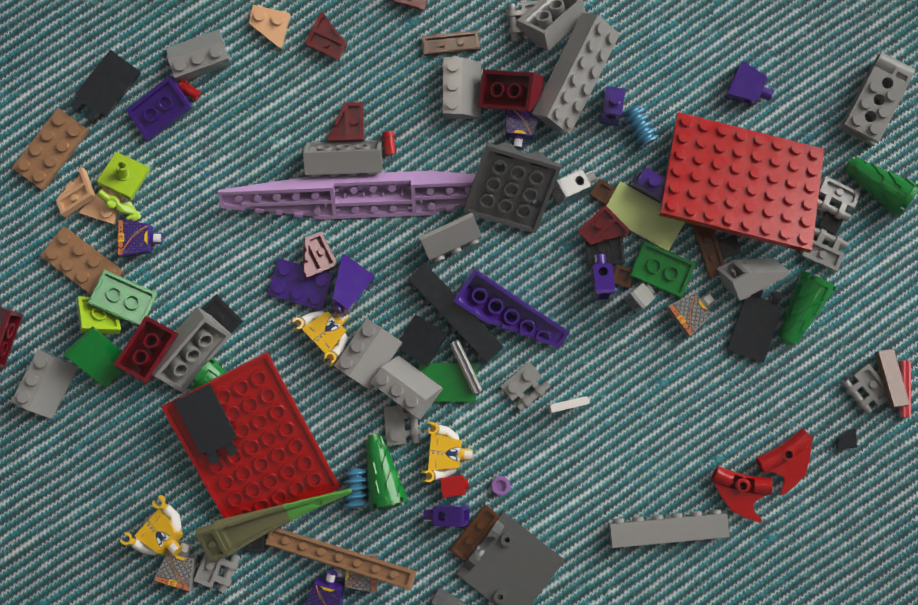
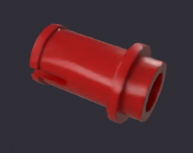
M181 80L178 84L186 96L195 102L198 101L202 94L201 91L188 84L187 80Z
M393 131L382 132L381 139H383L385 155L397 154L394 140L396 134Z

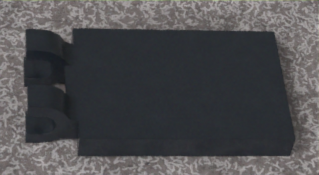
M109 50L76 92L79 98L70 107L81 114L85 106H88L92 110L85 118L96 125L102 115L105 117L110 115L142 73L112 50Z
M763 290L743 300L726 349L727 351L764 363L783 309L777 307L783 293L777 291L772 292L770 301L760 298Z
M211 383L174 401L200 454L207 452L212 465L219 462L220 456L216 450L226 446L229 456L237 453L238 448L233 441L237 434Z

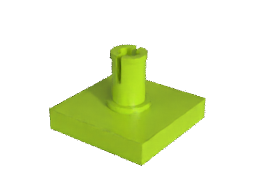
M115 152L98 178L97 185L132 201L150 173V167Z
M78 296L76 303L80 333H86L92 326L101 333H120L121 325L119 318L87 305L90 297Z

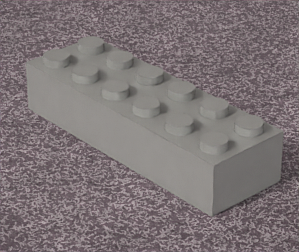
M581 14L532 112L534 116L556 132L571 134L620 35L598 14Z

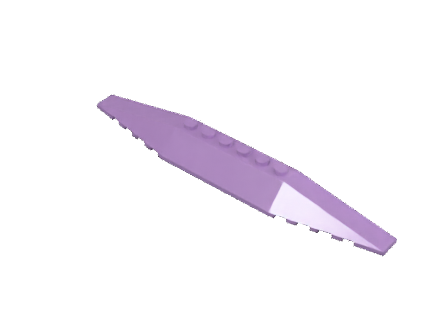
M411 171L386 172L377 175L360 173L357 176H349L348 174H340V176L336 177L321 175L320 177L307 176L218 190L220 208L242 211L253 209L259 213L270 211L276 212V215L287 213L301 218L303 216H312L313 219L318 220L435 215L438 211H454L455 208L465 205L475 174Z

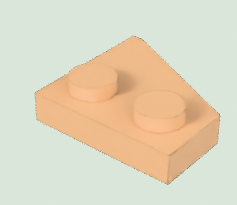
M253 5L249 25L259 31L279 49H282L290 13Z
M82 167L78 169L80 174L75 181H70L65 190L56 199L60 213L64 217L69 216L96 198L87 171Z
M102 188L108 195H114L119 198L121 203L124 202L125 197ZM97 195L95 199L87 203L79 211L82 215L116 225L120 213L116 207L109 209L105 201Z

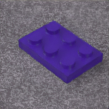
M168 76L126 109L146 141H151L193 107L173 77Z
M278 258L267 295L323 311L334 275L323 272L304 280L303 265Z

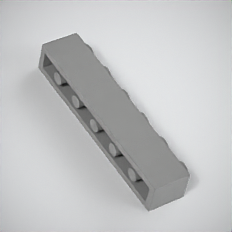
M721 509L709 510L707 514H702V511H692L690 515L683 516L682 513H671V517L664 518L662 514L651 515L652 519H644V516L632 517V521L616 518L613 519V522L608 523L610 546L612 548L730 537L727 513L721 512Z

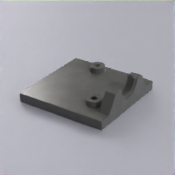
M507 142L499 145L486 143L463 208V213H473L476 217L536 233L559 175L561 164L550 161L543 153L533 151L532 153L521 152L514 145Z
M503 511L499 519L456 574L495 605H531L564 563L565 559ZM506 537L510 538L509 542H505ZM498 595H503V598L498 599Z

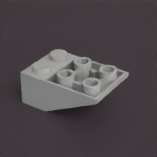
M774 258L733 259L717 268L724 288L739 301L749 298L752 294L766 289L769 285L776 281H781L791 274L787 268Z

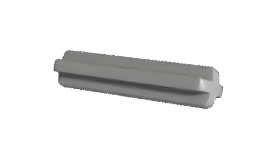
M453 341L450 343L453 353L472 393L477 394L482 391L481 385L460 341Z

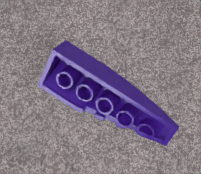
M475 267L471 268L453 299V302L488 324H493L560 348L570 333Z

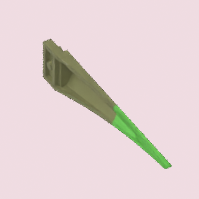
M352 489L216 520L214 524L196 529L195 535L209 560L214 561L230 556L254 540L295 518L351 494Z

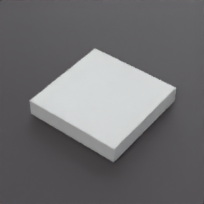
M585 396L550 404L548 409L549 413L587 405L590 404L589 397Z

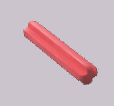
M902 360L899 361V368L910 405L899 407V416L910 417L911 362Z

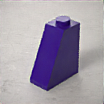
M345 254L342 255L330 304L336 313L343 314L344 316L350 312L370 287L375 277Z

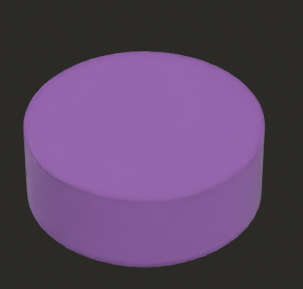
M497 476L491 482V489L496 495H505L510 490V482L504 476Z

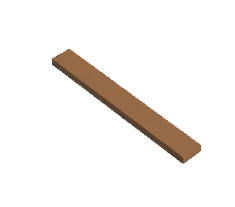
M280 528L270 531L265 545L410 591L417 573L415 570Z

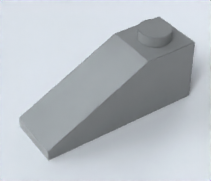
M642 283L628 294L624 300L637 313L656 297L653 295L655 292L649 284L645 285Z

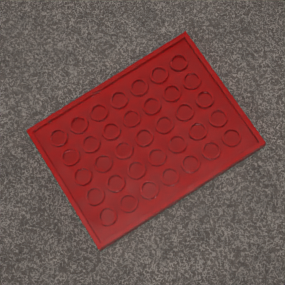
M678 112L675 118L659 216L810 253L813 246L824 149Z
M268 351L182 395L185 396L207 384H212L237 434V437L233 438L238 448L236 454L229 456L226 446L216 450L220 456L219 462L212 465L207 452L200 454L174 403L176 399L161 407L223 518L329 494L341 488Z

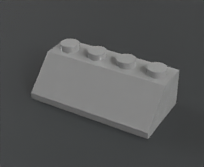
M382 140L307 142L303 152L305 175H310V177H320L323 174H329L331 177L340 176V174L357 176L359 173L377 175L382 172L383 167Z
M196 307L176 330L178 333L177 338L153 374L156 378L182 393L202 367L210 361V358L215 356L232 336L218 321L199 307Z

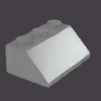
M540 0L522 15L517 22L534 44L549 51L575 28L581 14L586 13L583 0Z
M220 29L166 48L172 73L178 83L181 80L188 81L232 65Z
M443 57V119H481V108H478L481 87V62L463 57Z
M470 213L419 238L429 261L437 263L444 260V256L449 253L455 255L461 252L464 246L469 245V247L477 245L480 243L479 240L482 239V235L473 213Z
M366 318L334 366L371 390L374 386L370 383L383 365L391 361L403 342Z
M37 350L11 402L28 411L53 419L79 367L47 351Z
M399 355L383 365L370 382L420 420L443 390L440 385Z

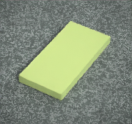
M621 181L606 205L632 233L667 251L670 250L685 223L659 216L660 203Z

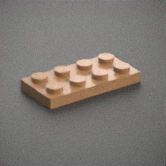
M57 108L12 168L44 191L90 131L60 108Z
M65 226L60 229L40 255L91 295L104 269L120 277L125 273L124 270Z

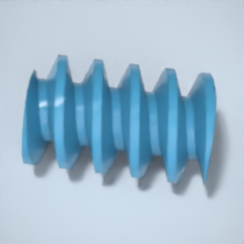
M636 105L623 112L622 117H628L625 120V124H631L628 130L634 131L631 136L633 138L638 137L635 144H642L639 147L641 148L655 141L659 135H652L656 129H649L652 121H645L649 115H642L645 108H639V105Z
M345 468L349 472L344 473L343 476L348 477L349 480L343 481V483L349 485V487L343 490L352 489V493L343 497L344 500L349 501L343 507L365 508L362 505L368 504V501L362 498L368 496V493L362 490L368 488V485L362 483L367 480V477L362 474L367 473L368 470L366 468Z

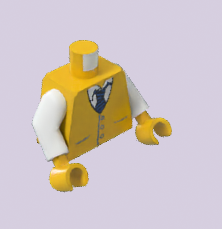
M321 310L308 313L300 318H294L290 325L293 323L298 325L294 330L295 332L302 328L325 353L323 362L325 359L331 360L329 364L331 367L345 350L348 339L346 333L348 331L342 325L350 317L343 314H336L333 317L330 312Z
M430 421L426 422L431 424V429L424 431L431 434L428 470L421 471V473L427 474V479L422 480V482H431L432 480H439L454 474L457 468H460V460L472 461L473 449L461 448L462 440H459L457 433L447 426L438 425Z
M159 495L158 498L162 501V504H158L155 500L152 501L153 507L158 510L134 535L136 539L132 538L130 532H124L125 535L129 536L130 540L124 541L120 539V542L123 545L130 543L132 548L143 554L156 556L158 554L166 555L170 552L173 556H176L182 551V547L177 543L183 537L180 515L174 508L165 503L166 499L163 495Z

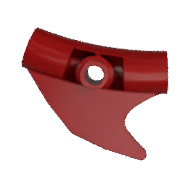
M802 428L781 445L756 457L757 464L762 473H777L783 477L784 482L780 495H785L795 487L807 472L813 438Z
M717 466L711 477V482L714 483L729 509L747 519L761 523L762 519L754 511L753 505L762 497L772 494V479L745 475Z

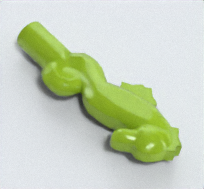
M102 189L97 192L96 195L105 201L109 209L116 207L118 212L129 215L125 217L126 220L135 222L140 219V212L133 207L131 201L121 203L118 197L108 195Z

